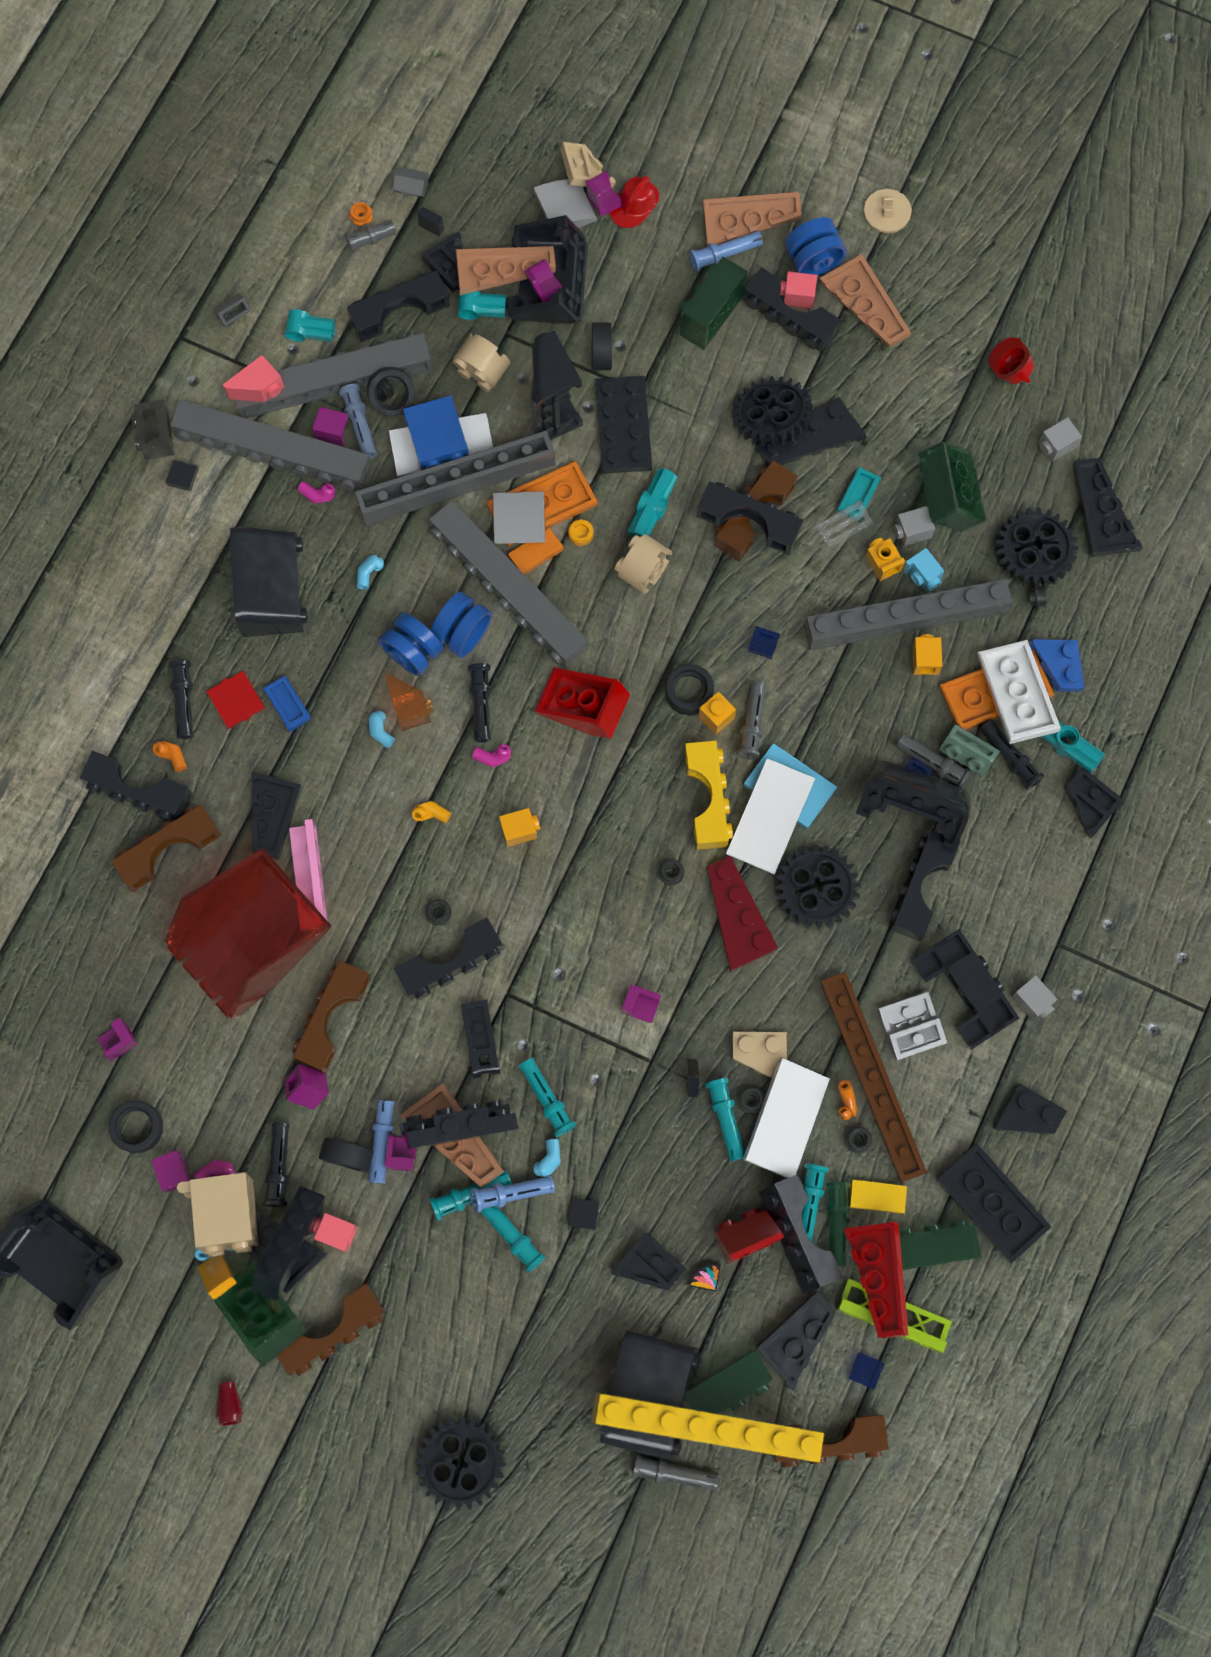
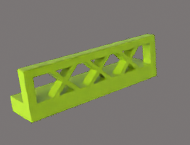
M848 1278L836 1310L874 1326L870 1310L863 1307L868 1305L867 1302L857 1305L847 1300L851 1287L862 1290L866 1301H869L861 1283ZM906 1302V1310L914 1312L918 1323L908 1326L909 1336L901 1337L938 1353H944L947 1345L945 1339L952 1321ZM919 1315H922L929 1319L922 1321ZM932 1320L943 1324L939 1338L927 1334L923 1324Z

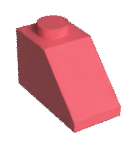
M261 355L225 382L223 387L229 399L265 402L269 398L276 397L284 388V384L280 374Z

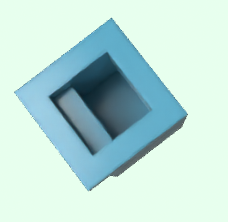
M927 548L907 560L903 568L905 575L910 572L912 581L917 586H921L924 591L936 589L942 583L941 579L945 572Z

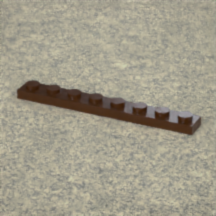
M843 972L822 980L820 984L900 1183L926 1174L927 1171L847 973Z

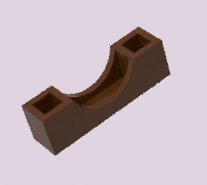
M773 460L768 467L764 466L757 476L758 481L754 486L749 485L745 493L759 502L783 505L796 487L798 476ZM734 517L729 519L726 524L720 525L714 534L716 536L715 547L740 562L754 544L755 532L750 526L749 518Z
M202 805L192 806L184 811L182 817L175 821L170 820L164 823L160 831L153 835L148 834L138 841L139 844L133 848L120 851L111 862L126 886L132 892H135L155 879V862L165 848L177 843H187L201 850L222 835Z
M341 960L337 966H332L327 977L329 983L326 990L322 989L316 999L318 1006L314 1014L310 1013L304 1024L306 1031L302 1038L296 1040L292 1052L295 1053L293 1058L296 1061L325 1074L337 1051L327 1035L328 1019L338 1006L347 1002H360L371 980L368 972Z
M369 1284L363 1285L343 1299V1318L337 1329L330 1335L313 1339L299 1331H294L271 1346L288 1375L296 1373L300 1377L313 1368L310 1363L319 1357L324 1361L336 1353L334 1347L342 1342L345 1345L350 1344L360 1337L358 1334L360 1330L366 1326L370 1330L383 1321L381 1316L386 1314V1311Z
M884 1415L853 1417L851 1426L843 1438L834 1443L822 1445L820 1463H826V1457L837 1456L838 1461L853 1460L854 1454L865 1453V1458L882 1456L883 1450H889ZM800 1424L784 1425L803 1429ZM774 1455V1462H781L782 1467L798 1466V1460H802ZM809 1461L810 1464H819V1462Z

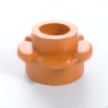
M357 202L351 207L349 217L355 225L363 226L372 221L373 216L371 214L373 211L366 203Z

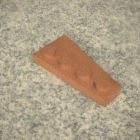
M799 192L703 199L707 247L710 243L719 245L754 233L757 230L762 232L799 220L802 216Z
M553 246L456 249L459 293L463 295L528 279L524 271L543 259L547 261L552 273H554L556 267Z
M862 254L819 278L820 283L889 348L911 336L909 328Z
M441 1084L399 1116L405 1120V1117L421 1114L422 1119L436 1116V1110L452 1108L453 1112L463 1110L447 1087ZM481 1137L434 1145L482 1188L505 1172Z

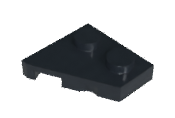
M458 231L422 254V261L432 272L437 270L442 282L452 293L459 289L456 249H463L461 235Z
M1083 767L1065 788L1088 837L1091 839L1124 800Z
M1019 1083L998 1119L994 1130L1054 1135L1067 1110Z

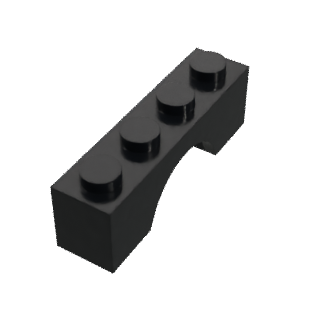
M761 267L744 288L743 301L749 308L764 314L770 322L782 326L791 336H797L803 340L809 348L816 349L822 353L839 332L841 320L822 307L810 312H799L791 309L783 302L780 296L781 280Z
M437 270L431 273H423L414 280L401 282L392 289L379 291L370 298L357 300L350 306H347L349 319L360 343L383 334L386 318L398 308L415 307L430 315L450 307L449 294Z
M709 481L700 500L696 517L717 526L734 517L750 518L762 527L766 537V546L790 555L803 524V519L793 512L781 511L769 502H759L745 492L738 493L730 490L723 483H713Z
M93 750L79 778L86 785L85 789L98 795L100 792L107 793L110 799L123 804L124 800L133 803L132 807L146 813L148 809L157 812L156 816L166 821L177 820L182 817L192 796L188 786L167 778L161 779L157 784L149 788H132L124 783L122 766L116 759Z
M931 830L927 837L922 836L917 850L921 851L918 860L913 859L908 874H911L912 877L909 884L904 882L899 897L903 899L900 908L894 907L889 920L894 922L891 928L892 931L921 942L933 915V912L927 907L922 898L921 885L923 879L934 872L948 871L961 841H959L956 850L943 846L944 836L941 833Z
M488 917L464 929L463 948L453 960L443 964H431L415 956L393 969L410 1000L416 998L418 1001L430 995V990L438 985L442 988L454 981L453 977L462 972L465 975L474 971L478 967L477 964L486 959L489 962L501 955L500 951L504 948Z
M795 1175L759 1191L768 1214L784 1236L780 1242L803 1294L843 1278L832 1251L822 1250L815 1246L804 1231L802 1212L809 1199L799 1176Z
M299 1186L254 1271L253 1292L278 1301L289 1280L293 1264L308 1234L312 1235L315 1223L322 1215L325 1195Z

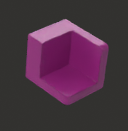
M606 171L586 181L589 202L601 217L622 206L621 199L611 188L610 177Z
M545 259L524 271L541 302L550 301L551 294L557 293V290L562 288Z
M320 407L313 426L315 439L344 446L345 439L343 433L348 421V415Z
M631 984L622 1008V1014L652 1023L661 995Z
M121 1018L110 1023L113 1029L98 1038V1042L105 1051L103 1053L104 1056L110 1061L115 1060L139 1044L126 1022Z
M298 1064L284 1080L287 1101L309 1109H315L329 1094L326 1074Z
M388 1135L385 1168L387 1170L414 1172L417 1148L408 1149L404 1138Z
M175 1150L152 1160L161 1191L169 1193L177 1190V1185L180 1182L191 1180L182 1152Z

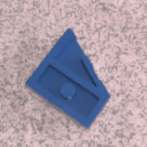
M1033 639L1029 642L1031 650L1035 649L1042 662L1040 665L1044 672L1049 675L1050 682L1056 691L1080 692L1084 689L1078 640Z

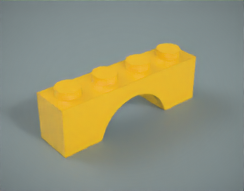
M717 740L686 743L687 775L703 782L711 796V804L708 809L694 819L696 850L728 847L729 839H733L732 824L726 822V814L730 813L728 798L723 797V789L727 788L725 773H720L719 764L724 763L722 748H717Z

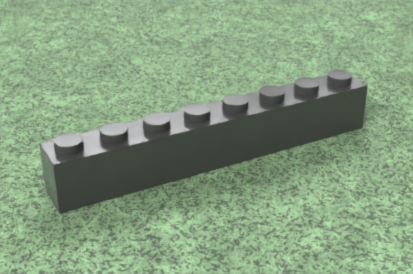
M424 333L418 335L410 334L403 339L395 341L386 340L379 345L371 347L363 346L356 351L348 353L340 352L325 359L316 358L309 363L301 365H289L285 369L277 371L282 378L284 388L276 397L269 398L265 402L236 400L239 413L242 418L247 419L339 395V389L348 384H359L361 389L367 388L369 378L375 371L383 367H396L403 370L409 377L433 371ZM386 377V378H384V379H387V380H389V381L398 380V379L395 378V377Z
M181 399L170 425L175 437L180 441L187 443L193 441L206 449H220L230 456H244L251 462H264L277 470L288 469L301 477H306L307 475L315 477L318 481L325 484L332 482L349 491L363 489L371 468L368 454Z
M547 431L377 484L356 491L355 494L365 525L367 526L554 466L555 452Z
M452 500L429 519L432 536L438 542L442 540L448 546L446 548L453 558L457 559L459 557L463 561L465 570L472 577L476 575L481 580L480 584L488 594L493 593L498 598L497 602L506 612L510 610L515 615L514 620L522 629L527 628L532 633L531 637L538 646H545L549 651V657L557 665L561 663L567 668L588 650V640Z
M1007 579L809 616L806 619L804 628L809 649L812 651L1006 614L1013 602Z

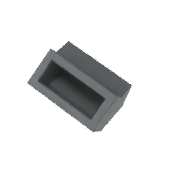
M399 167L395 174L392 190L425 197V191L428 186V173Z
M239 293L213 309L215 316L223 327L251 311L244 297ZM241 304V309L224 319V314Z

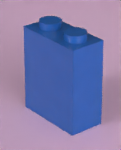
M452 396L403 409L421 470L469 455Z

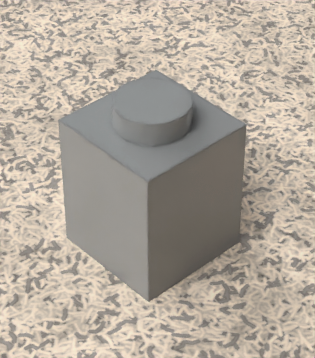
M1067 417L1043 432L1039 440V446L1042 453L1049 456L1053 462L1077 448L1082 436Z
M927 506L898 514L896 523L893 526L897 539H901L903 547L930 539L935 531V526Z
M1036 975L1011 996L1032 1021L1038 1016L1044 1019L1054 1010L1052 1004L1058 1000Z

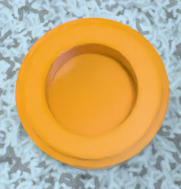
M580 519L570 525L569 539L573 544L585 546L592 541L594 530L591 523Z

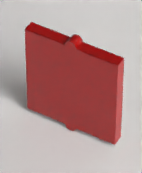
M244 671L229 679H223L222 683L206 691L228 729L244 720L246 722L249 721L250 717L265 709Z

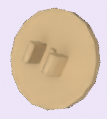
M882 189L868 197L865 201L863 213L866 222L871 228L878 232L894 233L907 225L910 221L912 209L905 195L897 190Z

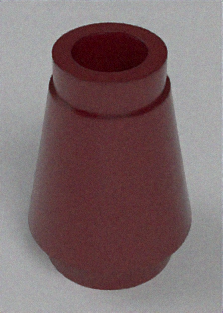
M235 1382L219 1384L216 1419L219 1420V1426L241 1423V1416L244 1413L237 1389L235 1388Z

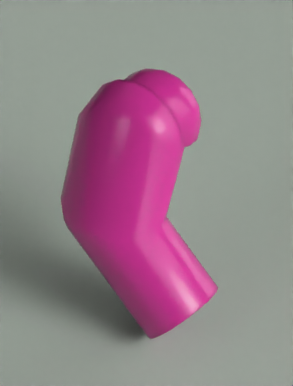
M303 481L297 489L298 492L315 504L329 502L335 497V488L331 484H325L322 488L315 489L306 481Z
M505 744L499 745V748L492 752H487L477 747L472 755V759L489 767H496L510 759L511 749Z
M213 1160L197 1171L194 1176L196 1179L236 1174V1170L233 1169V1165L230 1162Z

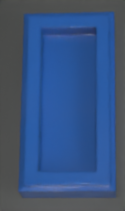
M286 676L263 688L289 732L312 720Z

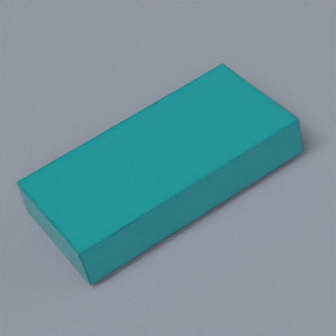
M858 467L837 508V512L859 522L881 477Z

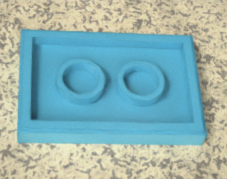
M773 743L743 786L753 792L767 759L815 778L797 821L799 825L808 829L836 791L837 786Z

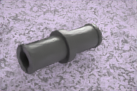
M389 219L375 226H365L364 230L346 235V241L352 251L370 243L371 245L377 244L378 240L396 235V229L392 220Z

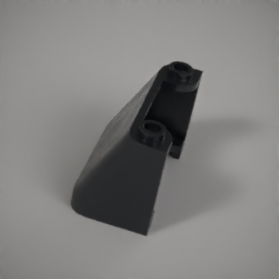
M567 215L515 225L514 236L512 237L513 248L553 246L556 265L553 275L559 281L562 288L558 289L557 293L551 294L550 301L541 302L529 280H521L519 296H510L506 303L507 314L516 321L563 324L580 322L583 314L588 251L587 240L584 234Z
M555 331L538 335L532 344L531 402L534 434L547 431L550 441L583 426V420L579 412H576L569 399L571 398L569 390L575 386L577 389L582 387V380Z
M249 527L230 528L234 613L242 636L253 637L304 632L303 623H308L306 608H302L300 603L297 565L299 552H303L302 537H298L296 532Z
M882 760L874 763L871 768L856 814L868 818L871 811L880 809L879 811L884 813L887 805L891 804L937 821L935 832L940 833L941 831L943 834V846L956 850L970 816L971 796L963 788Z
M44 1200L35 1201L16 1212L0 1237V1277L6 1278L19 1274L55 1302L58 1306L54 1310V1317L59 1325L66 1327L69 1331L79 1324L123 1265V1261L117 1253L56 1206Z
M627 1330L621 1344L610 1395L682 1408L689 1375H692L693 1370L698 1371L700 1366L701 1354H698L699 1348ZM602 1425L600 1435L601 1444L674 1461V1456H679L682 1446V1439L606 1425Z

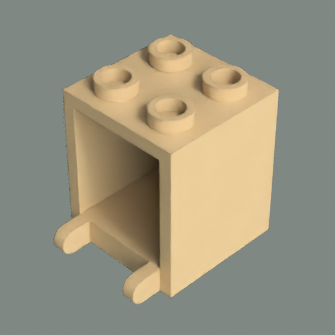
M246 1172L180 1182L177 1185L178 1192L184 1194L192 1202L195 1248L204 1254H208V1257L224 1255V1250L232 1249L236 1253L252 1251V1246L259 1245L253 1179Z

